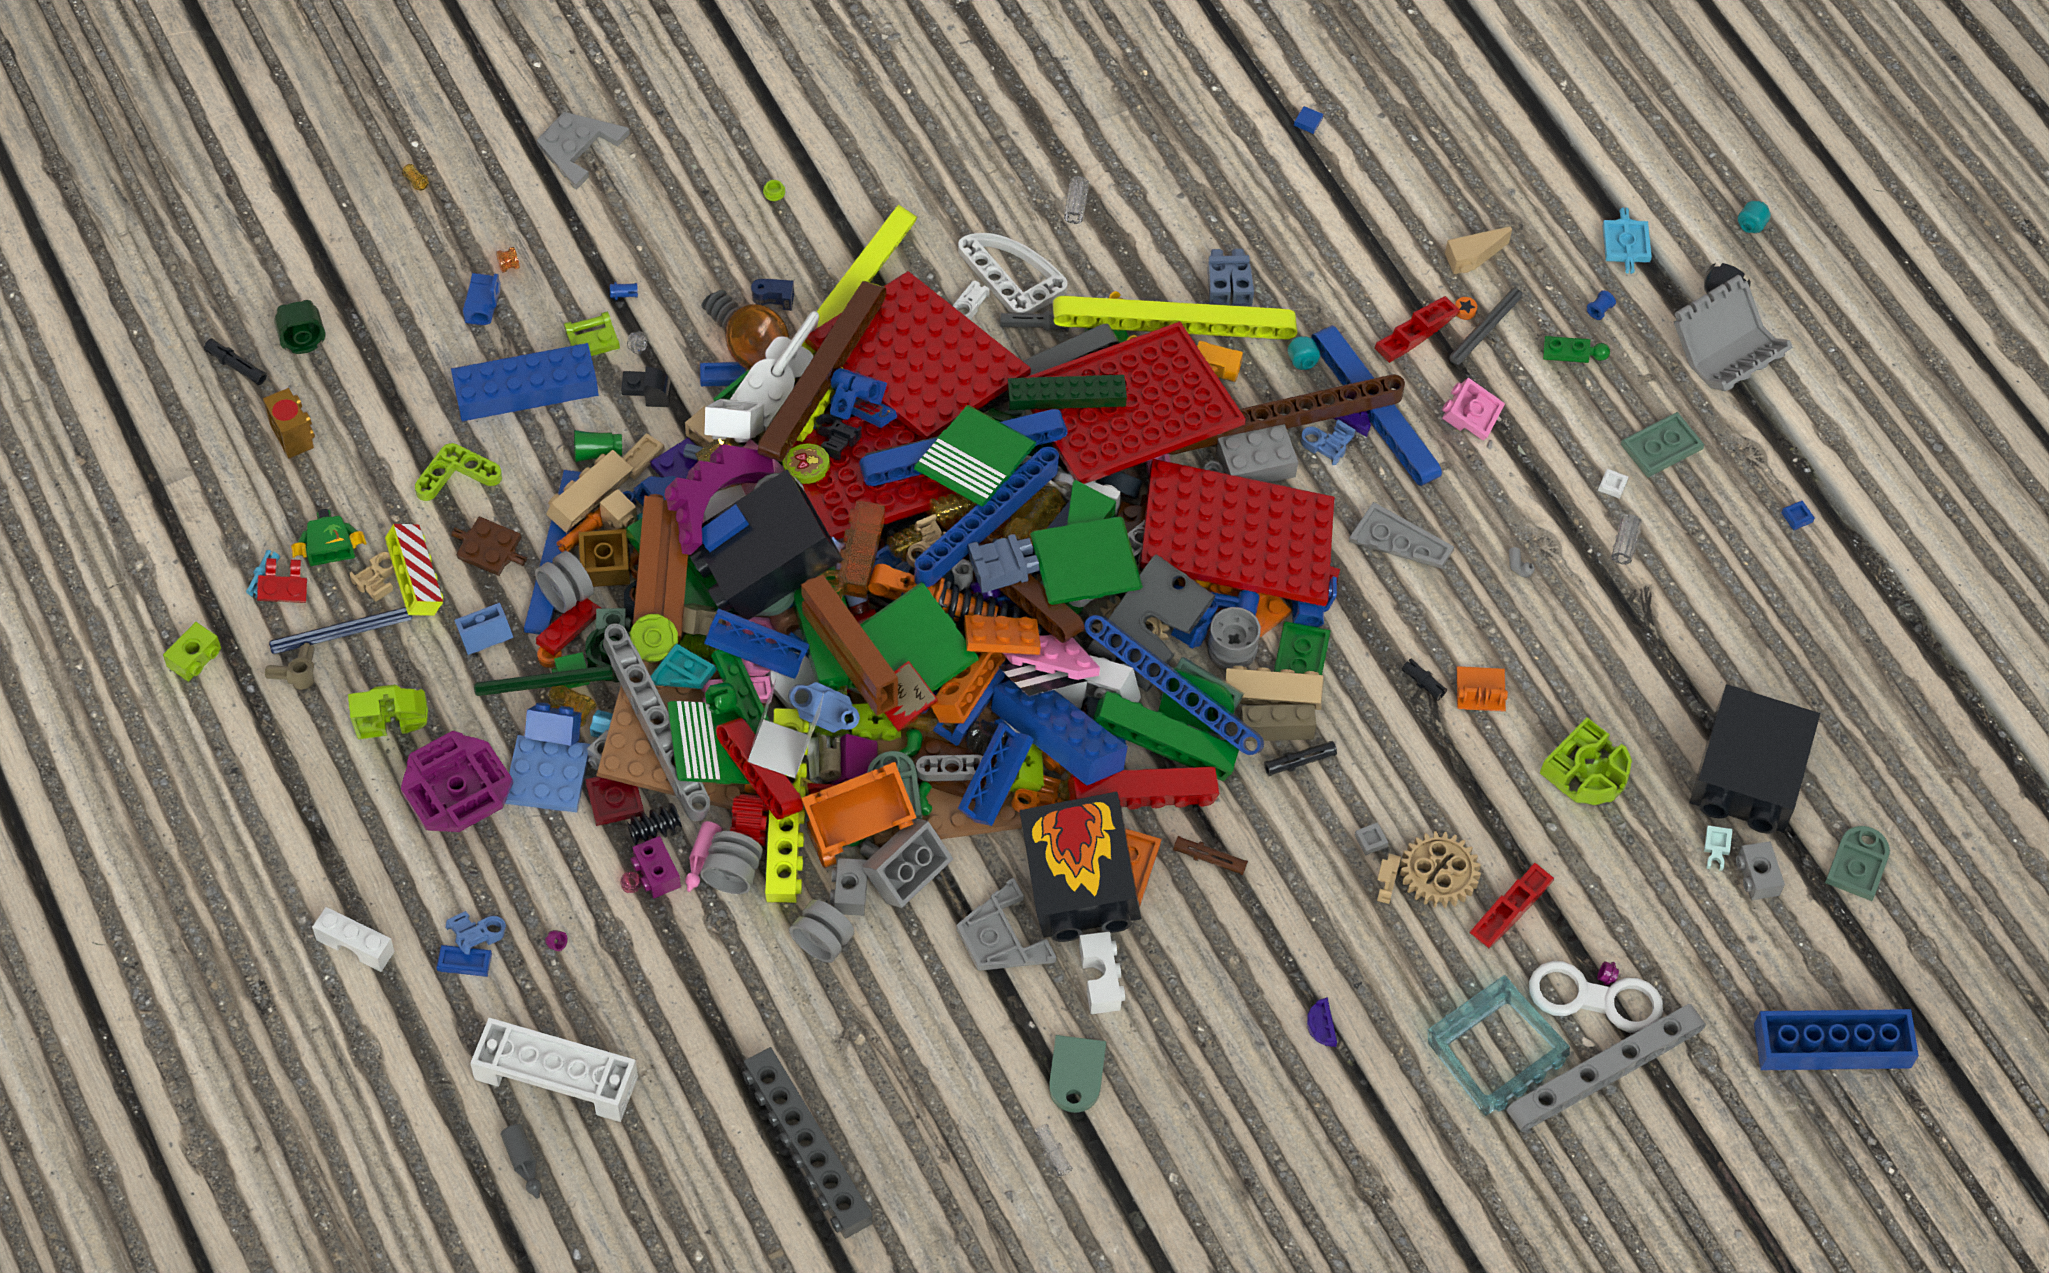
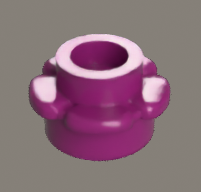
M1604 961L1599 969L1597 979L1604 982V985H1608L1610 982L1614 983L1618 977L1619 969L1616 968L1615 962L1609 963Z

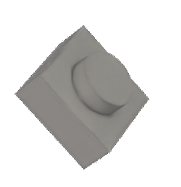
M1378 822L1355 831V837L1365 856L1388 847L1389 842Z

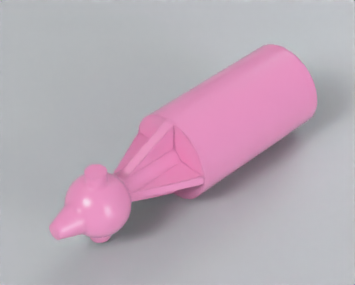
M705 821L700 827L689 857L691 873L685 878L688 892H691L700 883L698 875L701 872L705 858L709 855V847L712 845L713 836L717 832L723 831L722 827L716 823Z

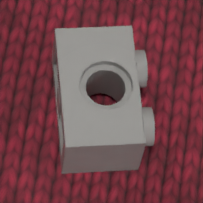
M1771 841L1742 846L1738 856H1736L1737 868L1742 870L1744 876L1743 886L1745 891L1749 892L1751 900L1780 896L1785 883ZM1754 869H1758L1763 873H1758Z
M838 858L837 867L832 868V882H836V888L830 891V904L834 905V908L843 915H865L868 876L861 866L867 860ZM845 885L854 886L852 889L844 888Z

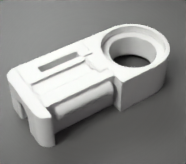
M972 281L954 303L953 307L957 310L959 308H967L969 312L965 316L971 320L978 312V307L985 298H989L990 289L986 286L980 287L979 282Z

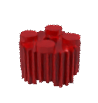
M740 794V796L734 798L730 831L744 834L758 842L761 846H765L767 832L763 830H766L769 823V813L765 811H769V809L759 796Z

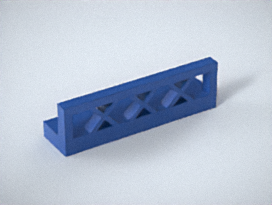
M719 608L710 624L704 642L706 645L796 679L801 662L809 648V644ZM723 619L730 622L731 625L726 626L718 623V621ZM748 629L753 631L754 634L748 635L742 630ZM771 638L777 643L771 644L766 642L765 639ZM794 647L801 651L799 654H797L792 651H789L788 648Z
M999 668L965 722L955 723L956 729L954 733L943 728L944 723L939 722L933 731L958 746L993 698L994 686L1002 684L1007 675Z
M1000 722L959 804L958 810L975 823L992 826L1034 739L1029 735L1016 733L1008 725ZM1005 732L1009 735L1006 744L1002 746L1001 738ZM996 754L997 762L994 767H991V759ZM986 776V785L981 789L980 781L982 777ZM972 798H975L976 805L973 811H971L968 806Z

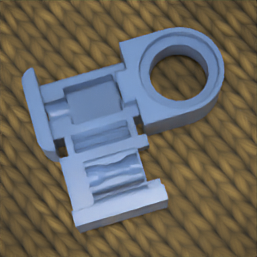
M1338 419L1334 427L1335 432L1332 435L1329 433L1327 438V433L1317 427H1306L1302 431L1301 444L1305 449L1314 454L1317 451L1333 460L1332 465H1336L1340 457L1342 458L1345 455L1346 445L1354 437L1355 429ZM1312 434L1315 435L1318 438V440L1315 442H1309L1306 440L1305 437L1307 435Z
M466 911L446 921L445 928L454 931L456 934L455 942L466 955H469L470 948L485 941L488 945H491L501 940L506 927L505 921L498 916H490L478 921L476 926L475 922H470V916ZM495 925L500 928V931L490 932L487 927Z

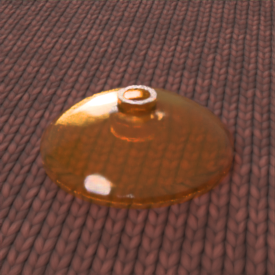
M759 304L746 305L735 311L729 318L725 330L726 345L731 356L738 364L749 370L757 362L766 359V350L775 338L781 336L789 338V332L783 319L774 310ZM749 339L753 341V345L749 343Z

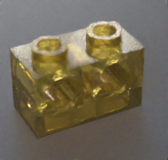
M1044 486L1014 512L1011 520L1020 535L1031 536L1030 533L1049 527L1065 505V501L1055 486Z

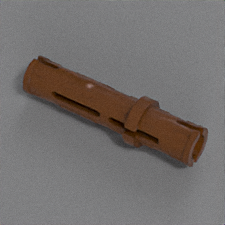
M1181 836L1177 837L1173 847V851L1194 857L1193 860L1195 861L1200 859L1240 875L1244 874L1248 860H1243L1204 845V842L1196 843ZM1188 847H1191V848L1197 849V850H1199V851L1208 853V855H1205V854H1202V853H1200V852H1197V851L1188 849ZM1213 856H1216V857L1222 858V859H1224V860L1233 862V864H1230V863L1224 862V861H1222V860L1213 858Z

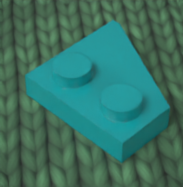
M676 643L650 677L656 686L702 689L717 670L715 665Z

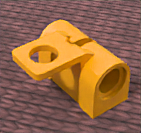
M1199 340L1197 347L1217 377L1236 382L1243 361V352Z

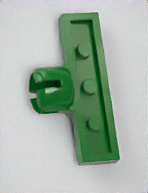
M722 650L714 651L711 657L723 683L709 686L705 692L706 704L715 703V706L709 707V710L715 714L728 711L736 712L739 718H743L756 735L764 707L744 663L737 656ZM766 714L764 720H767V721L770 722V720H769V718H768V716H767V714Z

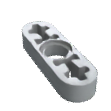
M923 756L916 763L917 775L923 781L972 780L976 772L974 764H980L983 756ZM950 763H954L959 769L951 773L945 767ZM938 764H941V772H938ZM963 764H966V771H963ZM925 765H930L929 772H925Z

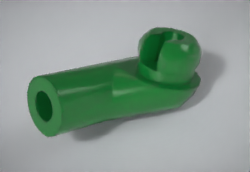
M914 728L906 732L907 746L898 751L910 758L919 753L923 739L922 733Z
M922 781L919 785L923 816L929 815L933 809L926 798L932 786L925 781Z

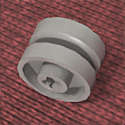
M564 551L554 557L552 563L546 562L535 569L536 580L541 591L559 612L565 613L576 606V600L582 602L594 594L593 584L587 571L579 560L568 551Z
M811 900L802 911L803 917H798L790 926L789 933L798 946L809 955L820 961L832 963L842 951L841 946L846 945L853 937L854 928L851 922L833 906L820 900Z

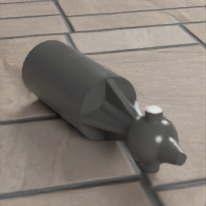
M521 1124L511 1125L502 1130L500 1135L514 1171L527 1181V1192L538 1199L540 1198L541 1183L535 1179L537 1161Z

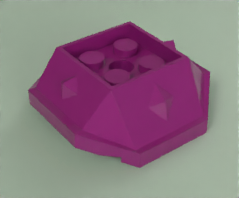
M451 731L409 754L401 792L425 830L461 832L503 809L512 787L513 779L487 741ZM457 786H461V787H462V788L459 789V790H453V788H455V787H457Z

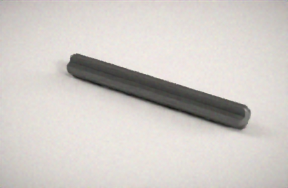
M1516 287L1512 288L1450 354V362L1459 365L1522 298V291Z

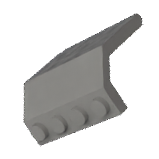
M1736 275L1725 282V285L1718 286L1708 292V295H1703L1690 305L1675 312L1677 320L1674 321V325L1689 366L1713 389H1720L1721 391L1732 389L1735 383L1750 378L1751 373L1766 368L1769 362L1784 357L1785 353L1793 348L1790 340L1775 338L1763 326L1747 281H1743L1740 275Z

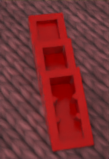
M1444 296L1414 312L1410 320L1395 327L1393 334L1376 342L1374 349L1390 363L1440 330L1458 315L1460 310Z
M1534 863L1521 879H1517L1504 896L1501 895L1469 933L1490 949L1535 903L1554 881V877Z

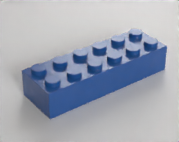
M588 343L451 368L461 421L599 396Z
M1012 680L994 686L991 710L1021 734L1032 737L1034 739L1033 744L1085 785H1090L1124 770L1128 746L1057 691L1051 690L1028 696Z
M1911 1009L1760 1011L1754 1022L1760 1070L1912 1068L1919 1056Z

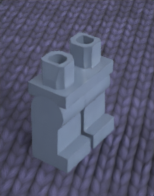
M1221 249L1211 250L1207 267L1210 305L1229 306L1232 292V306H1252L1254 288L1249 263L1250 259L1249 255H1245L1244 249L1232 250L1231 256H1223Z
M1015 534L1009 535L1008 539L1001 538L993 543L981 546L977 542L968 544L969 560L982 593L1009 586L1019 581L1021 583L1028 581V574L1039 571V562L1036 555L1023 557L1033 554L1029 538L1017 541Z

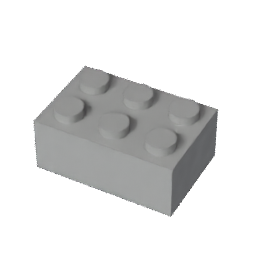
M1285 424L1218 438L1216 455L1225 474L1267 483L1296 477L1298 460Z
M912 819L913 825L899 830L861 866L886 904L902 908L953 860V857L929 821Z

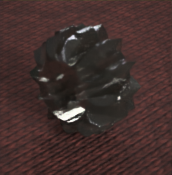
M983 719L981 722L974 721L966 734L967 748L972 749L974 754L978 753L984 756L999 724L996 725L992 721L987 722ZM1005 732L1001 738L1002 746L1006 744L1008 739Z

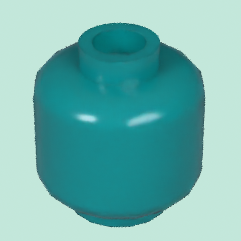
M1750 201L1739 213L1738 223L1743 231L1757 234L1769 222L1771 213L1764 202Z
M1299 336L1293 339L1288 346V356L1296 369H1311L1319 362L1320 352L1312 338Z

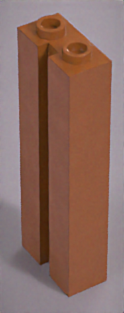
M651 494L644 496L633 625L640 617L647 614L662 615L675 625L678 632V644H680L688 554H682L681 544L679 543L680 533L679 525L676 521L677 511L668 510L667 500H664L662 495Z
M824 575L810 578L801 584L802 597L804 598L802 602L804 616L876 716L897 707V675Z

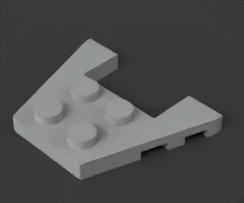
M563 112L537 139V146L552 163L557 165L561 174L567 177L573 188L577 190L589 178V172L574 162L598 137L618 147L630 135L629 128Z
M1014 878L1006 882V885L1001 890L993 893L987 902L982 906L979 905L956 925V930L978 971L1056 962L1057 957L1047 939L1022 948L1002 909L1023 901L1024 898Z

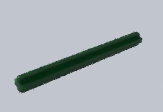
M612 665L484 681L474 684V692L476 696L609 680L615 677V672Z

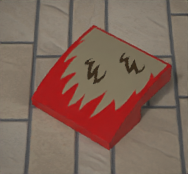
M909 661L894 671L898 677V706L884 712L898 732L917 720L921 713L938 702L936 696Z

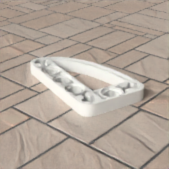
M974 233L962 237L958 242L959 255L1010 313L1034 314L1053 303L1056 297L1064 296L1067 293L1068 283L1066 278L1041 255L1015 240L997 234ZM984 247H993L1009 252L1032 265L1048 279L1022 292ZM984 259L987 261V264L980 266L975 261ZM991 274H997L1001 278L999 280L993 281L989 279L988 276ZM1004 289H1011L1014 293L1006 296L1002 294V291ZM1040 293L1045 298L1043 300H1036L1033 296Z

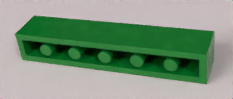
M1107 691L1098 701L1093 720L1111 734L1190 768L1215 767L1217 779L1223 782L1233 773L1239 749L1227 740H1220L1211 736L1206 731L1188 726L1183 721H1176L1167 717L1162 712L1144 707L1141 703L1122 698L1117 693Z

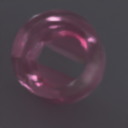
M632 871L624 873L620 879L622 890L626 893L638 891L641 886L640 877ZM628 878H632L634 885H630Z

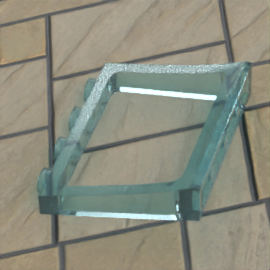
M1505 975L1428 1029L1429 1046L1485 1116L1494 1110L1502 1111L1507 1106L1508 1100L1514 1095L1517 1098L1521 1097L1526 1092L1529 1084L1533 1081L1536 1084L1540 1083L1546 1077L1548 1070L1551 1068L1557 1070L1562 1067L1566 1057L1570 1055V1046L1533 1008ZM1509 1004L1553 1049L1492 1094L1485 1095L1448 1045L1503 1005Z

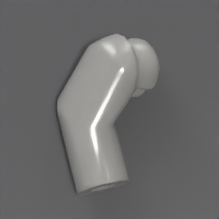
M1519 548L1509 549L1510 569L1523 578L1530 577L1535 571L1534 565L1521 561V551Z

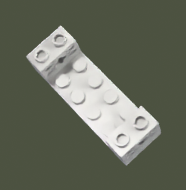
M488 1018L470 1063L474 1080L499 1087L502 1077H507L593 1102L597 1116L618 1122L622 1120L638 1078L635 1059L492 1018Z

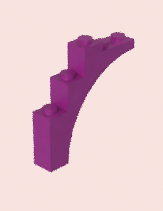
M721 444L710 455V462L699 460L688 471L687 479L676 477L665 489V499L667 500L668 510L677 511L676 521L679 525V543L681 544L682 554L691 555L702 544V522L710 498L717 491L731 485L743 483L757 484L766 475L774 474L773 460L771 458L759 455L758 450Z

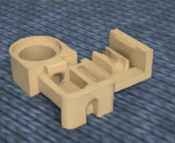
M935 514L915 523L916 531L921 532L923 537L922 541L909 547L906 555L908 564L914 568L915 559L912 558L911 553L913 551L923 553L941 537L942 532L935 521Z
M381 552L369 560L370 566L358 574L354 575L350 572L351 582L357 585L360 592L364 593L366 591L375 602L393 591L390 582L387 584L383 582L385 581L384 579L395 572L393 564L388 568L379 566L383 560L392 561L389 552Z
M1389 853L1387 860L1382 859L1377 880L1385 882L1384 890L1380 889L1377 901L1390 903L1401 856Z

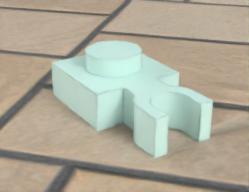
M1707 826L1704 852H1710L1711 856L1708 858L1706 869H1710L1711 862L1716 860L1720 864L1719 871H1723L1724 858L1722 854L1729 855L1732 829Z

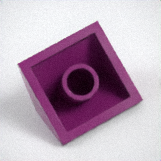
M845 734L841 737V777L830 781L829 784L837 785L866 774L869 765L878 756L877 741L850 734Z

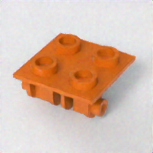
M1457 666V709L1506 712L1508 691L1505 690V669Z

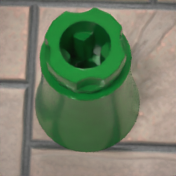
M574 430L575 462L598 459L602 454L607 455L612 450L619 456H622V434Z

